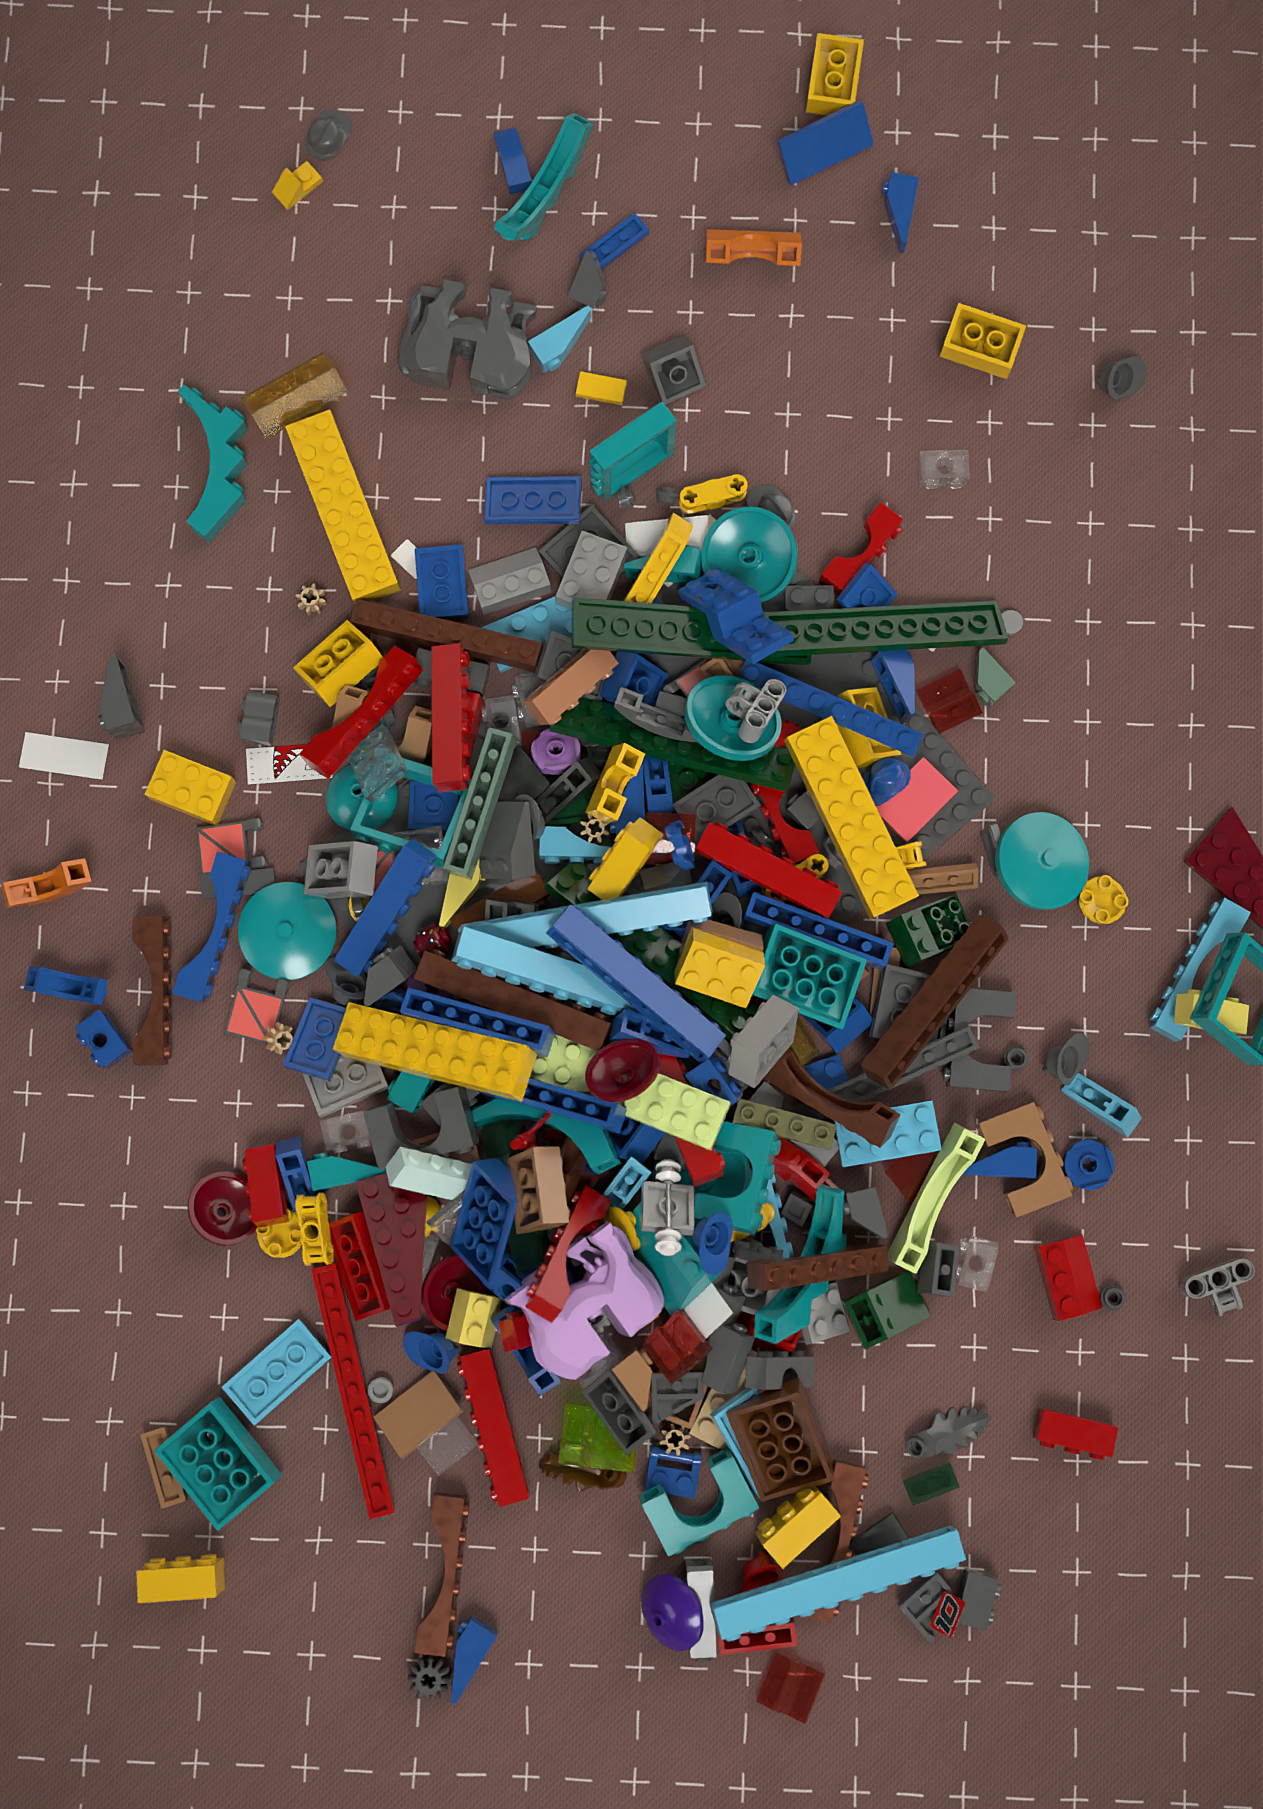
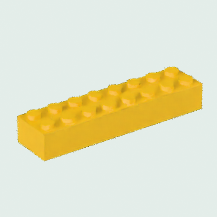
M327 410L285 426L354 605L356 599L372 602L401 591L331 411Z
M830 716L788 736L784 740L788 751L869 918H874L918 897L919 895L833 717Z
M350 1002L347 1005L333 1050L347 1058L520 1102L523 1100L537 1053L527 1045Z

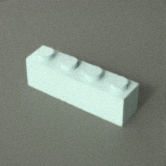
M400 1147L385 1168L390 1186L462 1202L472 1164Z

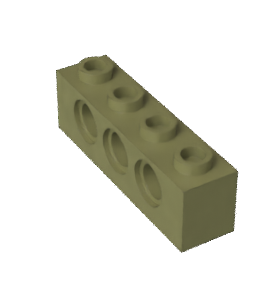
M744 1099L737 1101L732 1123L774 1131L778 1137L825 1150H831L837 1127L836 1124Z

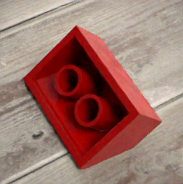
M1083 1234L1034 1246L1053 1320L1062 1321L1102 1308Z

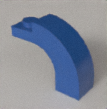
M29 966L24 990L82 1003L102 1005L107 995L106 985L108 980Z
M509 1305L491 1317V1321L499 1333L498 1321L506 1320V1314L517 1312L513 1305ZM532 1346L512 1351L528 1380L540 1396L561 1383L558 1375L549 1372L536 1361Z

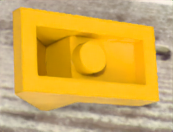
M306 161L292 173L286 167L272 190V194L288 211L320 185L323 179Z

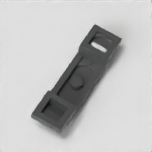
M620 687L614 707L627 719L650 732L667 738L698 742L689 731L684 718L642 703L644 695Z

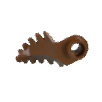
M570 1446L567 1455L563 1448H559L558 1455L551 1451L550 1457L545 1456L544 1460L539 1464V1469H542V1474L546 1473V1477L553 1475L552 1479L554 1481L563 1477V1485L565 1486L575 1482L578 1491H585L592 1487L601 1490L619 1488L625 1483L627 1478V1472L622 1464L618 1462L601 1463L588 1447L583 1448L581 1454H579L575 1446Z

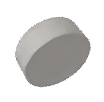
M1014 610L1002 613L1007 635L1017 634L1023 626L1022 616Z
M386 1377L375 1378L368 1386V1395L376 1403L387 1402L394 1393L393 1383Z

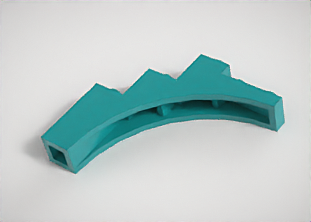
M576 113L566 116L560 132L536 177L514 207L496 221L494 230L499 232L502 238L509 241L517 239L529 240L537 235L546 211L556 205L565 180L574 176L594 123Z
M183 385L178 390V393L202 422L210 451V469L205 491L198 506L186 522L194 532L210 543L246 502L243 495L244 490L234 480L247 466L244 459L245 454L235 444L246 433L248 428L244 422L246 418L239 411L234 410L232 412L227 407L221 411L214 403H206L203 400L204 396L193 387L190 390L186 385Z
M494 1097L490 1102L474 1106L470 1109L476 1129L491 1123L508 1120L538 1122L546 1114V1112ZM552 1115L544 1123L570 1137L583 1152L591 1169L596 1173L600 1174L621 1164L607 1130Z
M827 1185L817 1187L813 1220L800 1257L825 1254L846 1248L847 1235L842 1234L844 1190ZM829 1281L782 1288L766 1306L755 1313L754 1337L777 1344L810 1325L811 1300L828 1291Z

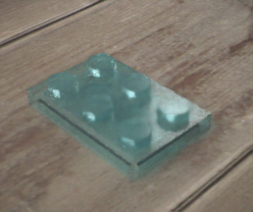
M383 724L373 730L347 757L365 799L371 804L408 772L389 729Z

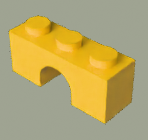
M626 743L613 746L585 813L605 823L618 821L627 798L622 796L623 790L627 782L637 775L645 753Z

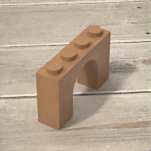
M345 684L338 694L332 728L350 717L367 698L369 691ZM415 706L408 717L404 738L398 741H384L370 732L355 748L353 753L359 754L363 758L380 760L382 753L386 752L427 765L432 747V710Z
M1034 1102L975 1124L979 1136L985 1138L984 1148L1013 1137H1020L1032 1142L1040 1153L1041 1169L1035 1180L1028 1185L1003 1194L1012 1218L1020 1217L1072 1196L1070 1191L1073 1190L1072 1183L1068 1176H1064L1061 1169L1063 1166L1062 1158L1058 1152H1054L1051 1144L1054 1143L1053 1136L1049 1129L1045 1130L1042 1122L1044 1114L1040 1106H1036Z

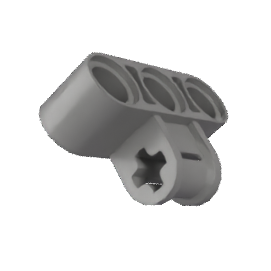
M776 679L768 680L761 691L748 683L740 682L735 686L734 694L726 700L728 710L744 719L738 730V734L743 741L754 743L762 735L786 694V687L781 681Z
M1230 1259L1183 1277L1179 1283V1289L1185 1297L1198 1299L1208 1296L1214 1313L1217 1317H1221L1224 1312L1235 1308L1237 1310L1243 1308L1236 1285L1246 1282L1253 1277L1255 1272L1254 1266L1247 1259ZM1239 1263L1243 1264L1245 1269L1244 1274L1240 1277L1235 1272V1268ZM1216 1271L1221 1275V1282L1218 1285L1212 1282V1275ZM1192 1280L1198 1283V1290L1194 1294L1188 1288Z

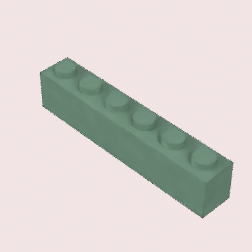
M488 728L443 869L448 874L469 880L473 878L517 742L511 733Z

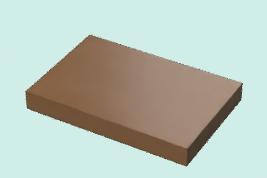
M432 1371L373 1418L399 1457L403 1459L460 1415L463 1410L439 1375Z

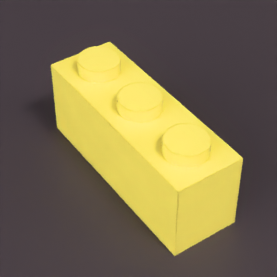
M1189 989L1187 994L1176 995L1174 1024L1202 1029L1190 1019L1201 990ZM1226 997L1217 1020L1235 1035H1247L1249 1005L1239 1003L1237 998Z

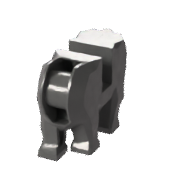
M444 279L442 280V289L421 285L420 291H415L409 299V322L400 343L398 356L399 369L402 374L410 377L412 382L425 387H439L450 391L458 355L465 360H473L470 374L473 395H490L501 399H512L517 396L527 385L531 376L526 326L530 321L536 319L537 307L535 305L514 302L513 311L508 316L507 310L513 303L512 292L489 288L487 317L483 320L474 317L459 318L455 313L454 307L465 298L466 288L464 283Z

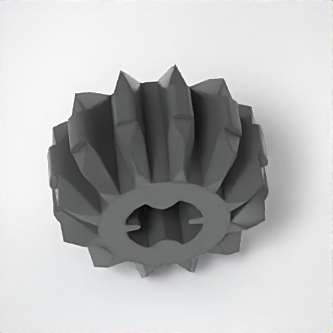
M433 1655L429 1656L428 1663H426L423 1657H420L418 1659L419 1666L412 1664L410 1668L414 1674H409L407 1680L414 1682L410 1685L409 1690H419L416 1694L417 1699L421 1698L422 1693L426 1694V1702H430L431 1694H433L436 1700H439L441 1698L440 1691L447 1693L449 1688L445 1684L451 1683L452 1680L450 1676L445 1675L450 1670L449 1666L440 1668L443 1659L440 1658L437 1664L433 1663ZM427 1673L430 1677H435L432 1684L430 1681H424Z

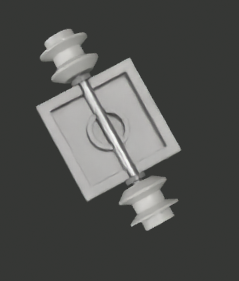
M664 1159L655 1167L658 1172L655 1176L657 1182L643 1181L641 1231L657 1232L655 1239L658 1242L655 1245V1249L662 1255L671 1256L681 1249V1244L678 1242L681 1239V1235L692 1236L694 1232V1186L676 1184L681 1180V1176L678 1173L681 1170V1166L672 1159Z

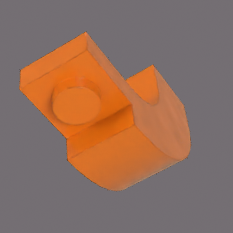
M82 858L61 862L55 869L41 875L3 882L1 888L7 908L27 904L28 906H33L75 893L86 887L91 882L86 860Z

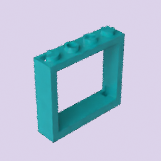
M663 401L590 450L589 464L591 468L589 471L592 483L590 486L597 497L601 495L603 500L607 501L617 491H620V487L625 486L626 488L675 454L677 420Z
M383 752L350 830L353 839L356 841L378 846V849L386 853H392V851L399 853L402 847L409 842L408 840L364 826L387 772L435 787L433 785L432 767ZM468 780V789L449 791L461 795V798L439 850L426 847L438 856L433 863L436 867L443 868L472 780Z
M1245 932L1227 933L1190 1019L1245 1064L1263 1065V1014L1250 1045H1247L1217 1020V1016L1243 956L1263 972V947Z

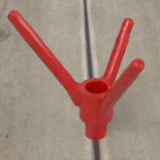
M546 1113L527 1132L526 1126L522 1125L519 1135L510 1143L513 1150H528L532 1147H539L535 1144L536 1137L534 1134L552 1114Z

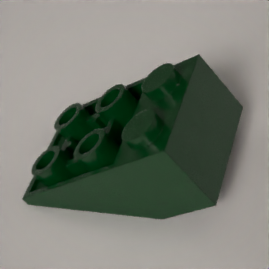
M957 894L901 914L886 923L906 968L952 949L955 942L961 939L970 925Z
M906 1271L842 1301L862 1348L868 1349L931 1317L921 1294L917 1293L918 1287L910 1271Z

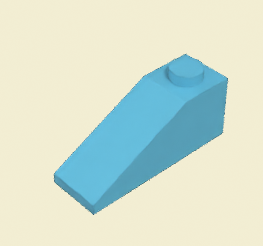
M589 305L528 341L529 351L543 373L548 370H556L566 359L591 320V308Z
M1080 1073L1074 1077L1069 1085H1064L1061 1090L1084 1109L1127 1138L1142 1119L1137 1108Z
M633 1157L627 1161L603 1193L605 1197L611 1200L610 1207H618L623 1210L642 1186L643 1181L651 1174L648 1169Z

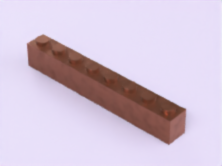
M356 599L350 623L359 631L430 648L432 646L460 643L465 652L469 653V657L532 672L536 671L543 649L542 642Z
M979 915L974 922L970 923L967 931L960 940L955 942L950 953L945 959L940 961L938 968L931 977L925 980L923 987L910 999L908 1006L895 1018L893 1025L880 1037L874 1049L864 1057L860 1066L868 1078L888 1090L893 1088L1007 943L1009 938L1003 926L982 915Z
M433 949L432 953L424 951L414 979L497 1012L550 1026L556 1035L596 1051L605 1047L612 1028V1024L607 1022L609 1017L597 1012L593 1016L584 1013L586 1009L574 1003H571L570 1007L561 1004V999L555 998L551 994H548L547 998L538 995V992L531 990L528 985H525L524 989L514 986L515 984L506 982L504 977H501V980L483 975L481 973L482 970L479 969L476 971L457 966V962L446 959V953Z

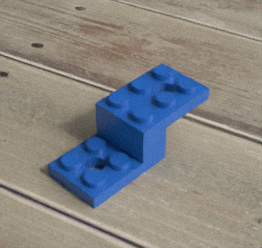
M719 568L709 570L704 576L688 582L686 586L678 590L682 600L707 615L713 639L752 664L757 663L794 641L792 632L764 616L759 595L755 589Z

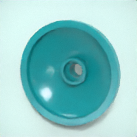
M358 762L341 769L331 780L326 792V806L332 819L343 829L351 831V826L377 764ZM389 772L385 775L365 822V827L374 830L380 828L392 817L396 810L398 788ZM357 789H362L359 795H355Z

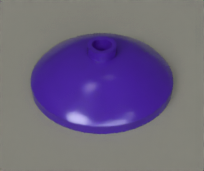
M659 1574L651 1578L645 1584L641 1597L642 1614L649 1631L661 1644L675 1651L691 1649L700 1641L704 1629L703 1613L697 1597L690 1587L676 1576Z

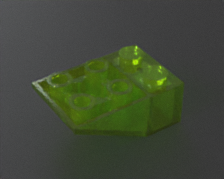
M565 1403L558 1464L635 1472L637 1449L626 1456L592 1406Z

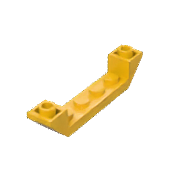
M672 513L661 532L662 536L623 601L653 602L685 548L693 529L692 524Z

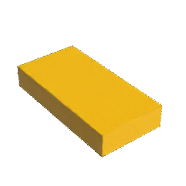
M580 371L576 397L622 405L627 380Z

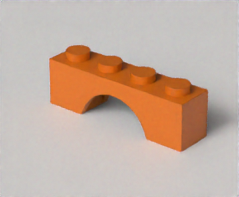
M707 229L706 263L730 264L739 258L756 257L770 260L776 265L800 266L802 237L800 232Z

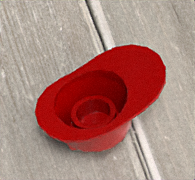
M759 1551L753 1559L743 1566V1584L739 1594L780 1581L784 1575L783 1568L775 1565L771 1558L766 1557L762 1551Z

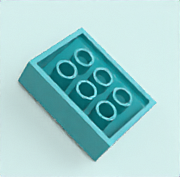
M774 924L769 926L763 941L762 950L764 952L765 967L752 995L766 1001L774 995L798 1007L799 1014L843 1030L867 959L781 925Z
M640 1203L634 1209L633 1214L636 1218L634 1227L641 1246L633 1251V1255L656 1278L665 1297L664 1307L674 1319L722 1272L718 1275L705 1273L699 1261V1249L694 1244L693 1234L692 1236L681 1235V1239L678 1241L681 1244V1249L674 1255L665 1256L655 1249V1245L658 1242L655 1239L657 1232L641 1231Z
M221 1397L210 1402L154 1451L217 1531L283 1476Z

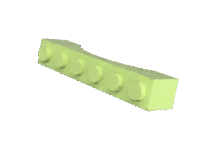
M956 1123L953 1124L941 1147L942 1150L939 1151L887 1252V1257L892 1262L915 1274L917 1273L928 1252L933 1227L944 1201L959 1177L975 1161L985 1138Z

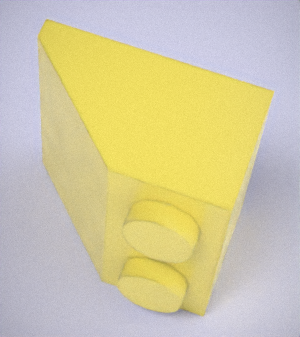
M457 1288L446 1339L460 1344L492 1348L496 1327L492 1323L491 1317L500 1312L503 1300L498 1296Z

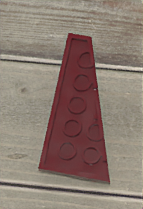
M1231 807L1184 860V863L1226 899L1251 912L1248 918L1263 930V855L1234 808Z
M387 1173L355 1182L394 1324L398 1327L420 1320L427 1194L390 1186Z

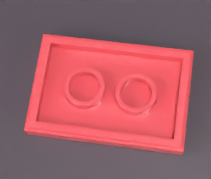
M924 757L910 770L911 779L909 784L889 801L876 806L882 820L906 843L958 792Z

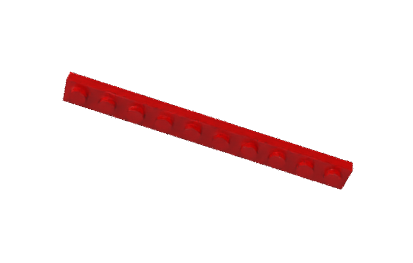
M337 1263L311 1269L369 1520L395 1513L338 1266Z

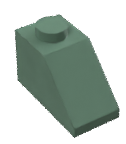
M981 648L976 655L974 690L977 692L976 696L978 699L991 707L1012 689L1016 682L984 648Z

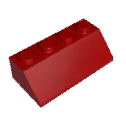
M364 1211L330 1223L329 1228L334 1249V1260L337 1263L355 1321L389 1310L390 1305Z

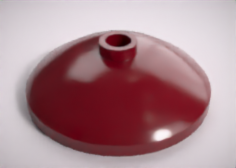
M629 1038L612 1042L600 1049L588 1063L585 1072L586 1085L589 1091L600 1100L607 1102L630 1100L642 1094L656 1079L660 1069L659 1056L651 1044L641 1039Z
M220 1171L203 1177L194 1186L188 1199V1217L193 1228L202 1238L216 1245L231 1246L245 1241L256 1231L258 1226L253 1221L251 1222L248 1216V1207L251 1206V1202L245 1190V1183L248 1182L246 1178L233 1172ZM217 1210H222L224 1216H219Z
M458 1255L449 1256L437 1262L427 1273L422 1285V1307L424 1313L435 1326L446 1331L448 1330L457 1288L488 1295L492 1294ZM451 1287V1293L447 1295V1289Z

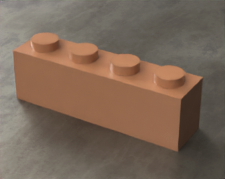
M582 649L523 701V704L539 725H554L562 718L561 714L566 709L570 710L579 703L578 699L583 694L587 695L595 690L597 687L595 684L599 680H604L611 676L614 672L612 669L619 663L610 651Z

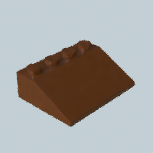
M800 1378L782 1383V1389L765 1390L726 1411L761 1502L834 1481V1464Z

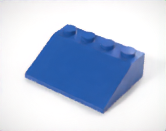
M499 1158L473 1161L450 1244L452 1250L489 1289H494L518 1204L512 1171Z

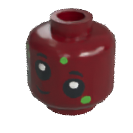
M434 923L416 933L413 945L418 955L422 958L424 951L432 953L433 949L447 953L450 949L449 941L452 938L446 927L441 928L438 924Z

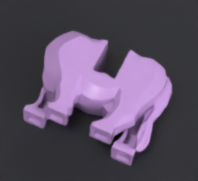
M605 1222L587 1236L589 1241L602 1251L591 1247L585 1237H579L569 1245L566 1257L582 1262L586 1273L583 1280L569 1286L571 1292L565 1306L552 1323L525 1308L529 1299L526 1293L533 1282L536 1283L538 1280L535 1277L537 1270L522 1280L521 1283L523 1285L505 1298L508 1304L520 1307L529 1322L528 1331L536 1361L549 1372L566 1379H577L594 1363L610 1354L587 1321V1318L592 1320L604 1312L619 1334L632 1337L639 1329L651 1322L664 1306L665 1297L656 1278L633 1255L626 1234L616 1226H612L610 1222Z

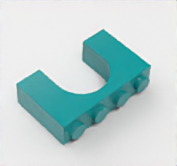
M723 1121L715 1140L716 1144L713 1147L718 1151L748 1158L753 1168L752 1180L743 1193L733 1198H720L697 1193L694 1204V1220L699 1223L703 1217L710 1218L716 1213H724L732 1220L733 1231L755 1235L756 1228L759 1229L762 1224V1214L760 1212L762 1204H766L769 1190L766 1188L768 1180H771L774 1175L775 1165L773 1160L774 1156L779 1154L781 1141L774 1131Z
M729 1447L706 1459L719 1485L718 1500L707 1513L695 1517L679 1513L671 1504L661 1483L638 1495L641 1505L668 1556L683 1552L687 1546L695 1542L704 1541L711 1533L728 1528L732 1522L751 1516L759 1508Z

